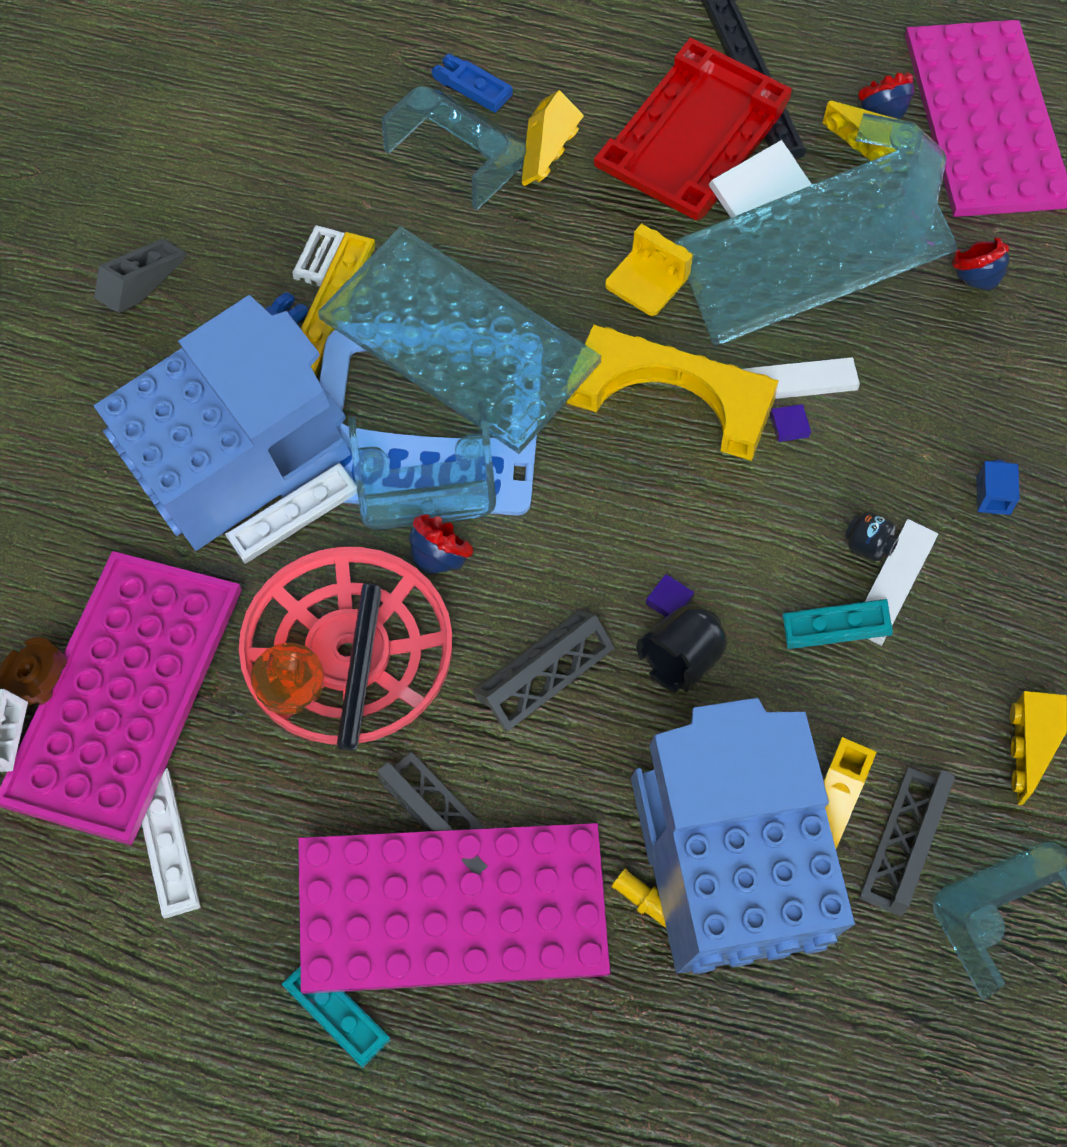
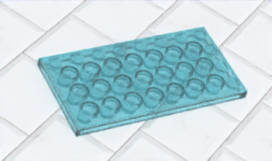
M910 145L674 241L675 244L685 247L688 252L693 254L688 280L714 347L957 251V243Z
M401 226L318 311L320 320L518 454L525 449L601 363L600 354Z

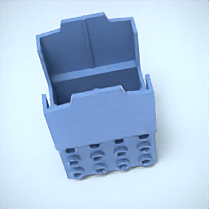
M250 295L178 341L182 347L180 350L93 405L108 426L102 431L133 473L174 534L178 536L183 533L195 551L280 495L284 498L351 455L346 441L338 430L339 425L345 420L346 416L318 381L311 368V365L320 356L319 352L287 311L272 316Z
M758 698L701 706L692 709L690 725L663 732L653 737L649 748L654 770L642 773L641 768L636 769L631 777L649 865H653L676 974L690 971L693 974L706 973L715 970L718 966L729 964L730 967H739L751 964L753 960L767 958L768 961L778 960L791 956L790 953L804 951L805 954L817 953L827 950V945L837 943V937L854 926L855 922L825 810L829 801L806 712H766Z

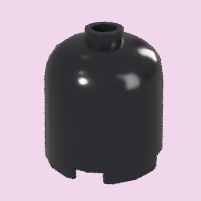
M683 605L672 611L638 639L636 648L639 659L646 658L653 668L649 674L656 682L674 693L679 689H684V692H688L720 660L726 649L727 640L721 621L716 614L698 605Z

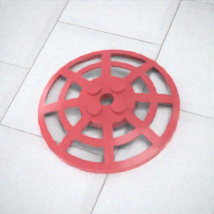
M336 547L302 556L284 566L268 579L254 596L246 611L239 640L242 673L249 692L258 706L275 723L290 733L310 741L337 745L338 736L312 732L297 726L288 719L302 707L322 716L341 719L342 708L325 706L313 701L312 698L326 686L334 690L343 691L344 701L351 656L340 655L338 649L345 643L353 644L358 609L352 608V595H361L363 583H351L349 563H365L380 566L403 577L391 594L380 589V601L383 604L378 610L367 686L376 682L389 693L379 700L365 705L362 717L384 709L398 698L414 708L406 716L391 725L372 732L359 734L358 743L374 741L385 737L411 723L428 708L446 679L452 658V628L449 613L441 595L431 581L416 567L397 556L381 550L364 547ZM335 564L337 584L317 589L299 601L283 588L290 581L308 571L325 565ZM414 586L423 593L432 606L439 622V632L420 636L414 617L402 603ZM338 596V610L332 611L320 619L307 610L324 599ZM274 598L288 611L277 630L274 648H253L252 642L257 622L267 604ZM394 612L398 614L405 624L409 638L389 641L383 624ZM298 620L309 630L305 641V648L285 649L288 634L294 623ZM442 645V657L438 673L430 690L423 697L409 688L419 667L421 650ZM411 652L408 667L400 681L385 672L390 655ZM252 662L275 664L279 680L291 696L277 710L268 702L259 688ZM307 662L309 670L314 677L299 690L289 676L286 663Z

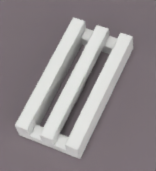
M315 225L293 270V278L299 281L301 278H305L306 283L311 284L312 281H315L317 286H321L345 233ZM321 235H325V238L321 246L318 248L315 254V258L309 268V271L305 270L320 240ZM333 238H335L334 241H333V243H332V245H331V247H330V249H329V251H328V254H327V256H326V258H325V260H324V262H323V264H322V266H321V268H320V270H319V272L317 273V271H318V269H319V267H320V264H321V262H322V260H323V258H324V256H325V254H326V252H327V250H328V248H329V246H330V244H331Z

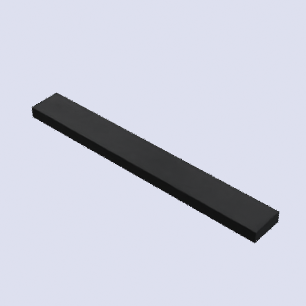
M701 0L726 56L771 78L735 0ZM785 107L782 115L764 138L769 147L782 140L794 159L802 158L805 156L806 149Z

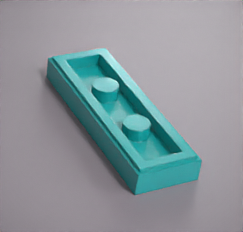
M887 599L783 613L788 649L893 635Z
M301 966L282 983V986L362 1069L390 1041V1037L345 992L302 994Z

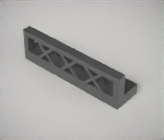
M578 610L472 692L479 703L490 707L502 729L508 732L615 647L596 614ZM594 632L601 646L591 654L584 653L585 639ZM565 654L573 655L571 669L565 674L556 673L558 660ZM537 675L547 676L544 690L538 695L529 694L532 679ZM510 696L519 697L517 711L507 718L500 704Z
M412 751L394 767L387 762L377 771L379 782L426 832L453 830L448 825V818L465 819L470 824V829H485ZM410 764L421 773L420 786H411L400 775ZM425 779H426L433 787H424V786H425ZM424 793H440L445 798V811L436 812L424 800ZM449 804H450L457 812H449ZM478 856L473 859H461L472 873L478 875L488 867Z
M910 767L907 768L862 888L860 900L900 917L909 908L956 775L941 770L938 776L934 778ZM911 780L931 788L927 799L914 802L908 790ZM905 799L908 806L901 808ZM924 807L921 815L918 808ZM911 811L918 826L915 831L903 835L897 823V818ZM893 831L896 838L890 840ZM913 838L909 848L906 840ZM900 844L906 856L905 862L891 868L885 855L886 848ZM880 864H882L884 871L877 873ZM901 871L899 879L897 880L894 873ZM888 876L894 888L891 901L871 893L875 880Z

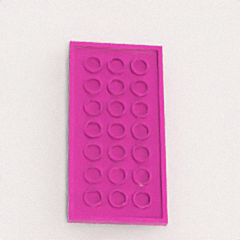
M1006 20L907 27L905 39L953 217L1067 209V173L1020 21Z
M112 551L64 651V655L67 657V664L62 670L58 682L53 687V695L48 702L38 706L17 750L13 771L7 772L0 786V807L132 846L242 589L240 585Z
M598 823L298 838L302 994L603 977L610 975ZM478 856L488 867L478 875L472 873L461 860L463 858L473 859Z

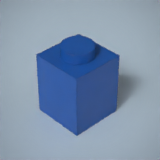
M1002 460L984 461L976 477L977 512L1011 515L1020 499L1018 464L1006 463Z

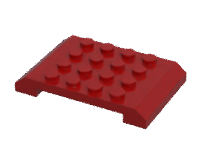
M690 37L675 56L674 66L615 140L610 138L595 156L594 166L698 221L706 216L718 200L708 184L716 177L749 159L782 115L791 97L792 88Z

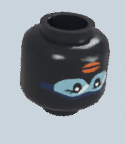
M870 511L865 512L861 516L855 515L845 534V539L849 541L848 546L852 552L874 562L882 559L885 554L891 556L899 541V538L894 536L896 530L894 523Z

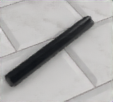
M365 583L361 588L337 739L338 748L343 751H355L358 747L381 597V588L378 584Z

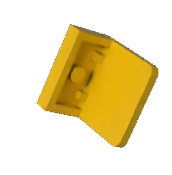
M641 223L634 231L632 252L606 279L605 287L649 316H656L689 279L693 254L688 252L685 247L673 243L663 237L658 231L650 229Z

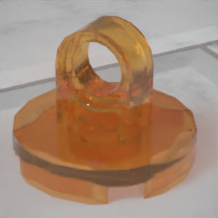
M282 643L266 649L256 659L251 671V685L258 700L269 711L282 715L296 714L303 711V707L309 705L312 701L315 702L320 697L324 687V671L317 655L308 647L296 643Z

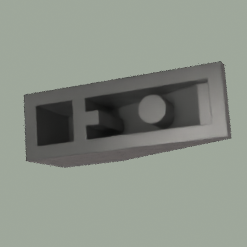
M160 239L99 265L94 298L118 313L133 307L143 301L186 258L187 253L165 239Z

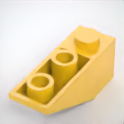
M560 90L544 98L528 119L522 184L524 186L535 180L540 182L549 174L551 162L557 160L565 150L563 145L574 137L579 130L577 125L584 115Z
M831 100L827 103L823 124L885 173L890 174L912 156L918 135L896 118Z
M1024 691L1017 702L1011 705L1010 723L1015 724V736H1013L1011 741V757L1016 758V770L1012 774L1011 786L1012 791L1017 792V805H1023L1033 794L1067 733V695Z
M843 737L823 780L829 801L825 810L836 849L877 753Z

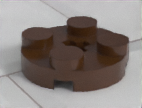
M35 637L23 642L27 647L23 648L19 653L15 650L9 653L0 666V688L27 701V706L34 703L42 705L50 700L53 695V687L58 682L62 670L67 664L66 655L46 638Z

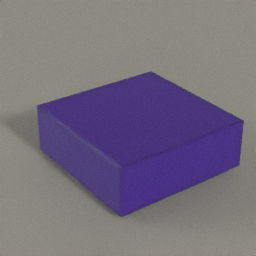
M803 404L771 409L770 418L778 442L810 437L811 429Z
M665 574L646 599V605L666 617L677 608L688 605L694 596V592Z

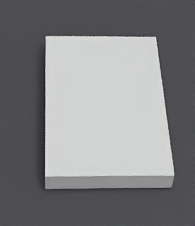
M782 140L716 177L708 184L742 235L815 191V188Z

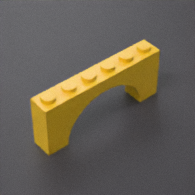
M593 325L566 385L567 404L597 413L600 406L610 395L624 387L644 382H661L676 385L695 393L714 410L723 431L720 451L752 461L774 404L779 380L772 379L765 374H755L742 370L735 365H726L709 360L702 355H693L679 351L672 346L656 344L642 337L623 334L609 327L603 328Z

